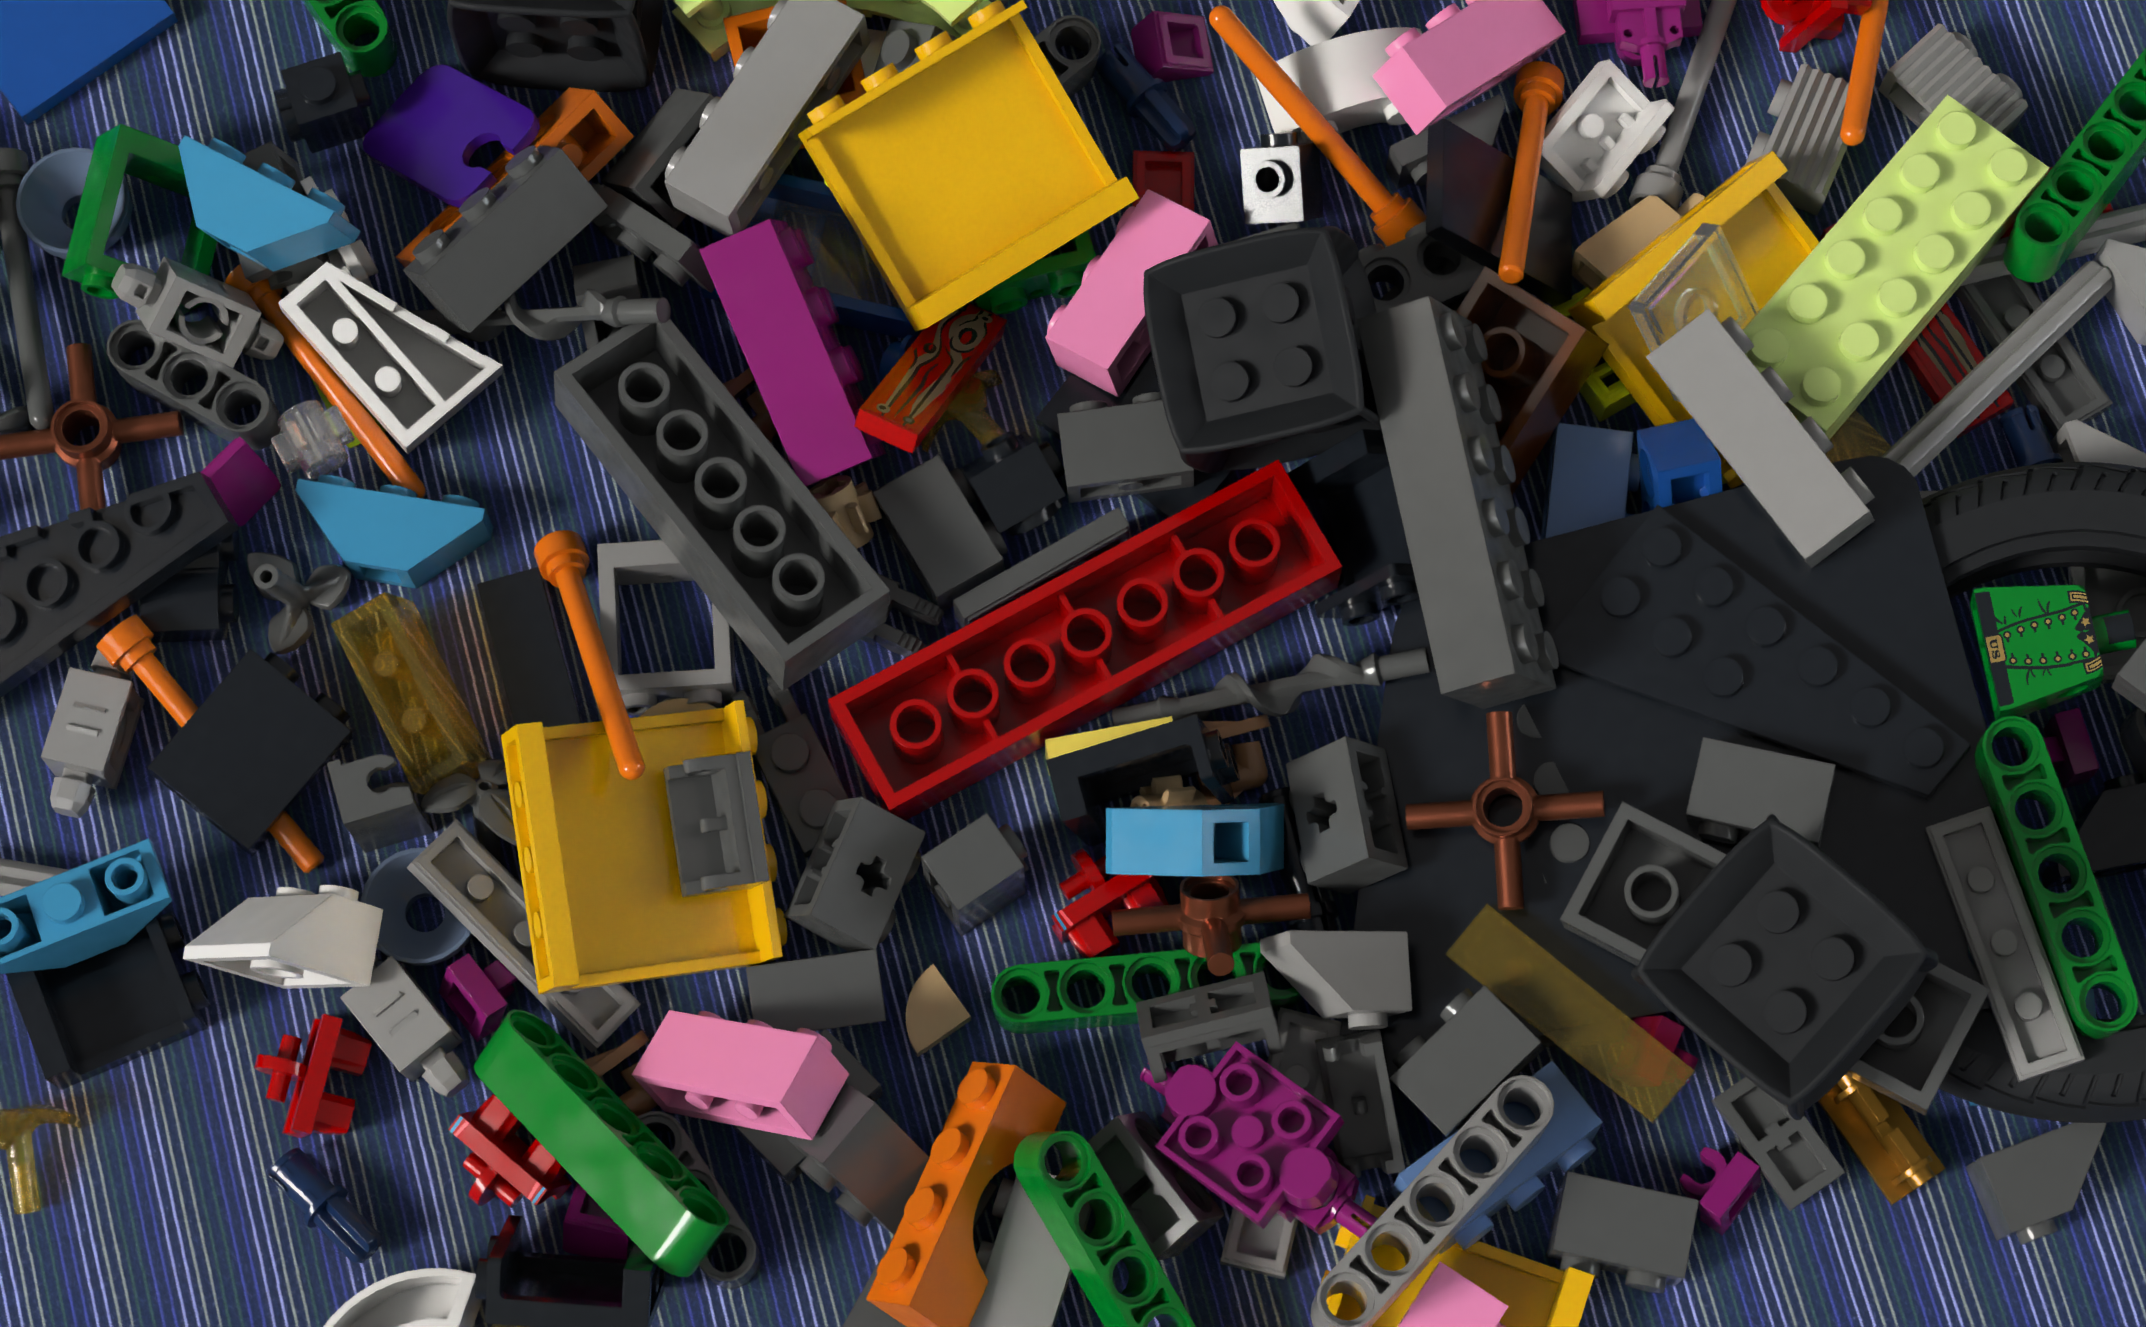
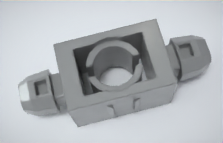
M165 256L156 274L152 269L129 263L122 264L112 280L111 287L121 300L137 308L136 313L148 332L229 367H234L241 352L260 360H272L277 356L283 345L284 337L274 324L260 317L261 311L247 292ZM181 302L184 307L190 309L197 303H211L212 309L219 319L216 323L213 317L207 315L200 321H185V316L178 306Z
M97 650L90 666L94 672L69 668L41 754L42 760L55 776H59L54 777L50 795L53 810L61 815L80 818L89 809L96 792L92 784L117 789L145 702L133 688L134 684L131 681L133 670L126 673L120 665L113 667L99 650Z
M375 955L370 986L352 987L340 997L341 1000L402 1075L412 1082L422 1075L437 1093L447 1098L453 1097L470 1082L468 1070L457 1054L452 1051L464 1040L404 966L401 967L393 956L382 962Z

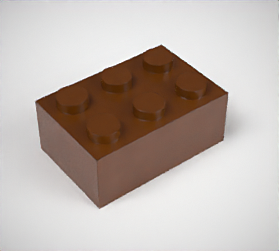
M1485 266L1456 312L1471 321L1472 324L1476 323L1485 339L1488 356L1487 360L1481 362L1486 385L1490 384L1494 388L1501 407L1502 418L1501 421L1495 422L1500 446H1506L1514 463L1516 480L1509 484L1511 494L1513 495L1609 344L1517 285L1503 282L1496 272Z

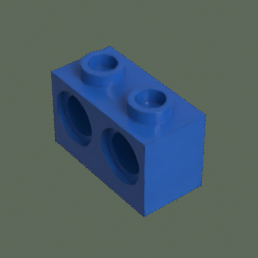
M1694 419L1637 430L1642 513L1653 510L1657 504L1663 508L1722 492L1721 458L1713 443Z

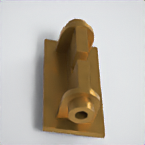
M1846 1074L1831 1090L1818 1100L1820 1106L1891 1205L1946 1169L1898 1101Z

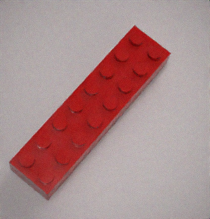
M1278 459L829 698L828 704L831 718L881 808L906 821L1045 746V739L1064 736L1333 591L1338 587L1343 566Z

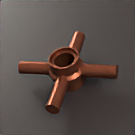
M74 343L66 347L71 401L64 403L57 409L51 421V428L0 435V460L57 453L66 464L77 470L80 510L89 507L99 510L106 507L103 470L110 467L118 459L122 444L182 436L184 434L183 420L179 410L116 419L108 408L98 404L96 401L92 346L87 343ZM88 426L100 427L97 437L91 443L83 446L74 445L76 435L83 428Z
M1512 712L1486 713L1490 778L1478 786L1471 800L1406 804V825L1408 830L1473 826L1483 839L1494 844L1498 909H1523L1524 892L1520 843L1534 833L1539 821L1605 817L1604 792L1588 791L1537 795L1529 783L1516 777ZM1505 794L1517 796L1522 800L1523 805L1520 818L1514 824L1506 827L1490 823L1488 809L1492 801Z
M1188 876L1180 884L1181 902L1179 904L1111 911L1114 936L1182 930L1184 949L1194 956L1206 958L1209 971L1216 976L1227 975L1233 970L1234 959L1232 953L1237 951L1242 944L1241 927L1243 925L1311 918L1308 893L1240 899L1239 882L1233 876Z

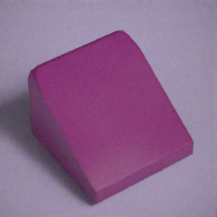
M1152 11L1132 28L1131 38L1134 55L1154 79L1161 78L1165 82L1209 76L1214 72L1204 16Z
M240 436L235 438L201 471V473L211 478L239 527L245 525L281 487L280 481Z
M576 1183L563 1222L564 1251L586 1257L627 1260L632 1240L594 1199Z

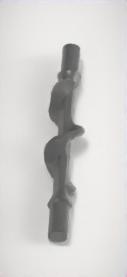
M587 289L584 297L575 307L521 309L516 292H514L504 301V310L492 312L471 333L451 327L436 309L409 310V312L430 324L436 325L450 335L460 334L464 339L475 342L492 340L500 335L507 325H516L530 337L552 341L566 337L582 321L603 320L606 324L613 327L666 323L670 319L671 307L668 300L663 297L627 299L625 296L619 295L615 298L606 299L597 290Z
M1426 647L1378 656L1374 652L1356 663H1346L1337 657L1326 654H1315L1306 667L1296 676L1249 685L1237 672H1232L1225 675L1212 691L1184 698L1159 696L1154 701L1112 709V719L1114 726L1172 716L1173 721L1195 714L1201 720H1205L1212 710L1250 703L1265 715L1281 717L1297 709L1301 697L1306 691L1349 684L1382 686L1384 681L1431 672Z

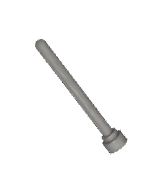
M1711 0L1655 163L1648 166L1645 173H1641L1636 177L1629 197V203L1632 207L1647 196L1655 195L1676 211L1678 209L1684 190L1680 185L1681 176L1677 172L1737 0Z

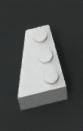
M329 262L323 264L278 302L282 313L407 455L503 374L502 364L487 355H482L450 336L449 333L436 325L430 324L399 306L397 302Z

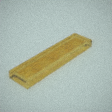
M1488 904L1484 906L1446 953V956L1481 985H1485L1503 1003L1652 1124L1655 1123L1695 1074V1071Z

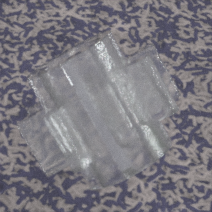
M317 400L299 403L285 411L277 421L282 433L271 438V442L288 473H293L301 468L306 478L309 479L318 478L320 475H328L340 468L348 459L344 445L355 440L338 406L334 405L324 411L321 403Z

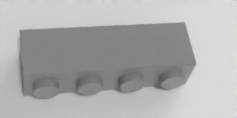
M779 0L776 3L767 22L768 30L756 48L750 46L742 53L734 69V80L722 97H714L707 104L700 118V130L687 148L685 146L680 147L671 157L665 171L666 180L664 182L673 207L727 237L746 229L803 144L798 134L813 125L807 113L836 95L871 43L865 15L838 0Z
M1708 308L1647 355L1646 358L1812 569L1875 521L1870 510L1866 507V504L1875 497L1851 467L1840 474L1825 454L1834 448V445L1813 418L1809 416L1800 423L1788 409L1785 403L1792 399L1794 395L1774 369L1769 366L1760 373L1745 355L1754 345L1735 320L1730 316L1720 323Z
M1017 1175L1015 1180L1003 1177L992 1210L993 1216L1002 1218L995 1243L983 1240L977 1254L978 1262L989 1282L969 1327H1054L1072 1271L1023 1189ZM1088 1202L1082 1206L1079 1213V1225L1083 1232H1085L1092 1211V1207Z

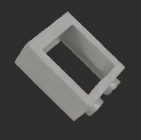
M663 540L597 544L600 631L628 715H641L647 709L660 702L676 698H689L687 704L708 703L717 709L722 706V701L731 700L730 696L736 693L734 631L713 603L715 669L622 675L619 585L695 580Z

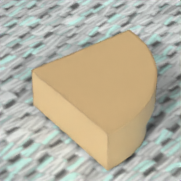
M934 964L927 968L915 982L906 1006L907 1033L917 1057L971 1021L970 1014Z

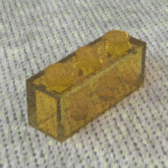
M384 592L331 623L413 791L425 795L437 782L455 773L468 775L474 780L479 778L478 763L491 760L492 758L414 602Z

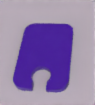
M442 64L433 66L419 75L369 129L362 144L363 150L373 162L445 203L460 208L475 192L485 187L490 189L497 181L490 171L481 166L469 167V160L474 151L487 142L497 140L501 141L507 152L516 155L534 141L538 135L540 123L528 107L466 74Z

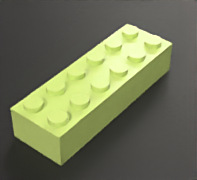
M1947 94L1743 330L1754 345L1745 355L1760 373L1771 366L1794 395L1792 399L1785 403L1788 409L1800 423L1811 416L1830 440L2015 222L2021 207L2045 178L2050 167Z

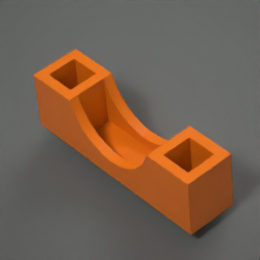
M973 1061L967 1075L958 1087L957 1097L942 1131L932 1145L931 1155L915 1191L905 1205L904 1215L889 1249L878 1265L877 1275L866 1300L906 1327H969L989 1282L978 1262L973 1240L974 1217L979 1199L993 1176L1007 1165L1014 1163V1154L1017 1146L1026 1136L1036 1132L1055 1131L1067 1103L1017 1065Z

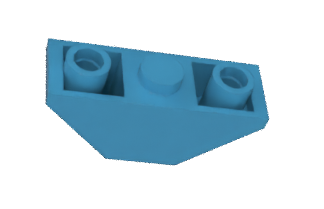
M184 135L178 146L196 227L228 249L273 272L354 243L361 232L341 216L346 206L315 188H311L307 197L292 190L296 181L266 163L262 162L257 171L243 165L246 156L219 139L213 137L209 145L205 146Z
M320 475L317 482L304 479L297 480L295 489L297 495L355 579L417 589L491 540L494 527L486 509L479 508L480 504L468 497L444 495L441 501L417 498L418 494L415 491L397 485H382L379 491L355 488L356 484L351 480L334 475Z
M1283 803L1106 807V874L1208 877L1261 875L1284 869Z
M148 838L0 897V974L66 968L129 942L173 901L152 841Z

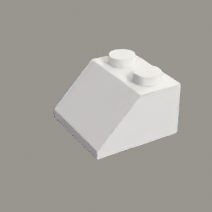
M320 885L318 894L299 888L278 887L276 896L251 897L244 900L188 943L184 949L183 959L283 989L370 986L383 909L358 901L359 892L343 886Z

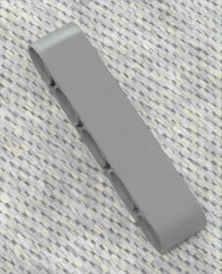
M1514 1076L1503 1082L1326 1275L1312 1303L1310 1317L1313 1327L1373 1326L1538 1143L1554 1111V1100L1551 1091L1542 1081L1532 1076ZM1510 1102L1523 1103L1534 1113L1536 1121L1530 1125H1518L1506 1116L1503 1106ZM1468 1149L1480 1150L1491 1160L1493 1169L1482 1174L1474 1173L1462 1163L1460 1153ZM1423 1197L1439 1199L1448 1208L1449 1218L1440 1222L1427 1220L1419 1213L1416 1201ZM1380 1245L1393 1246L1404 1256L1406 1266L1396 1271L1385 1270L1373 1260L1371 1250ZM1334 1294H1348L1359 1303L1362 1314L1357 1319L1341 1320L1331 1313L1326 1300Z

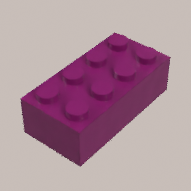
M768 219L699 249L793 470L803 484L807 487L886 454L881 442L882 440L854 427L859 409L864 404L856 383L865 380L864 373L851 345L843 347L838 342L832 324L839 322L840 318L825 286L822 288L814 286L806 266L815 263V260L800 228L794 230L785 221Z

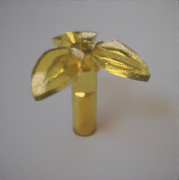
M984 370L973 374L922 440L921 446L923 451L929 453L937 432L949 420L961 421L982 445L1005 433L984 410L987 406L986 389L1003 383L996 370Z
M30 1105L22 1109H0V1149L6 1150L14 1214H28L41 1210L32 1133L36 1127L46 1123L68 1124L80 1129L81 1121L75 1115L50 1105Z

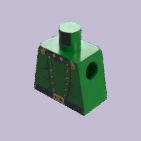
M2048 585L1982 587L1973 589L1970 608L1995 721L2006 716L2021 717L2098 688L2104 677L2100 655L2136 648L2135 630L2129 610L2091 616L2084 586Z

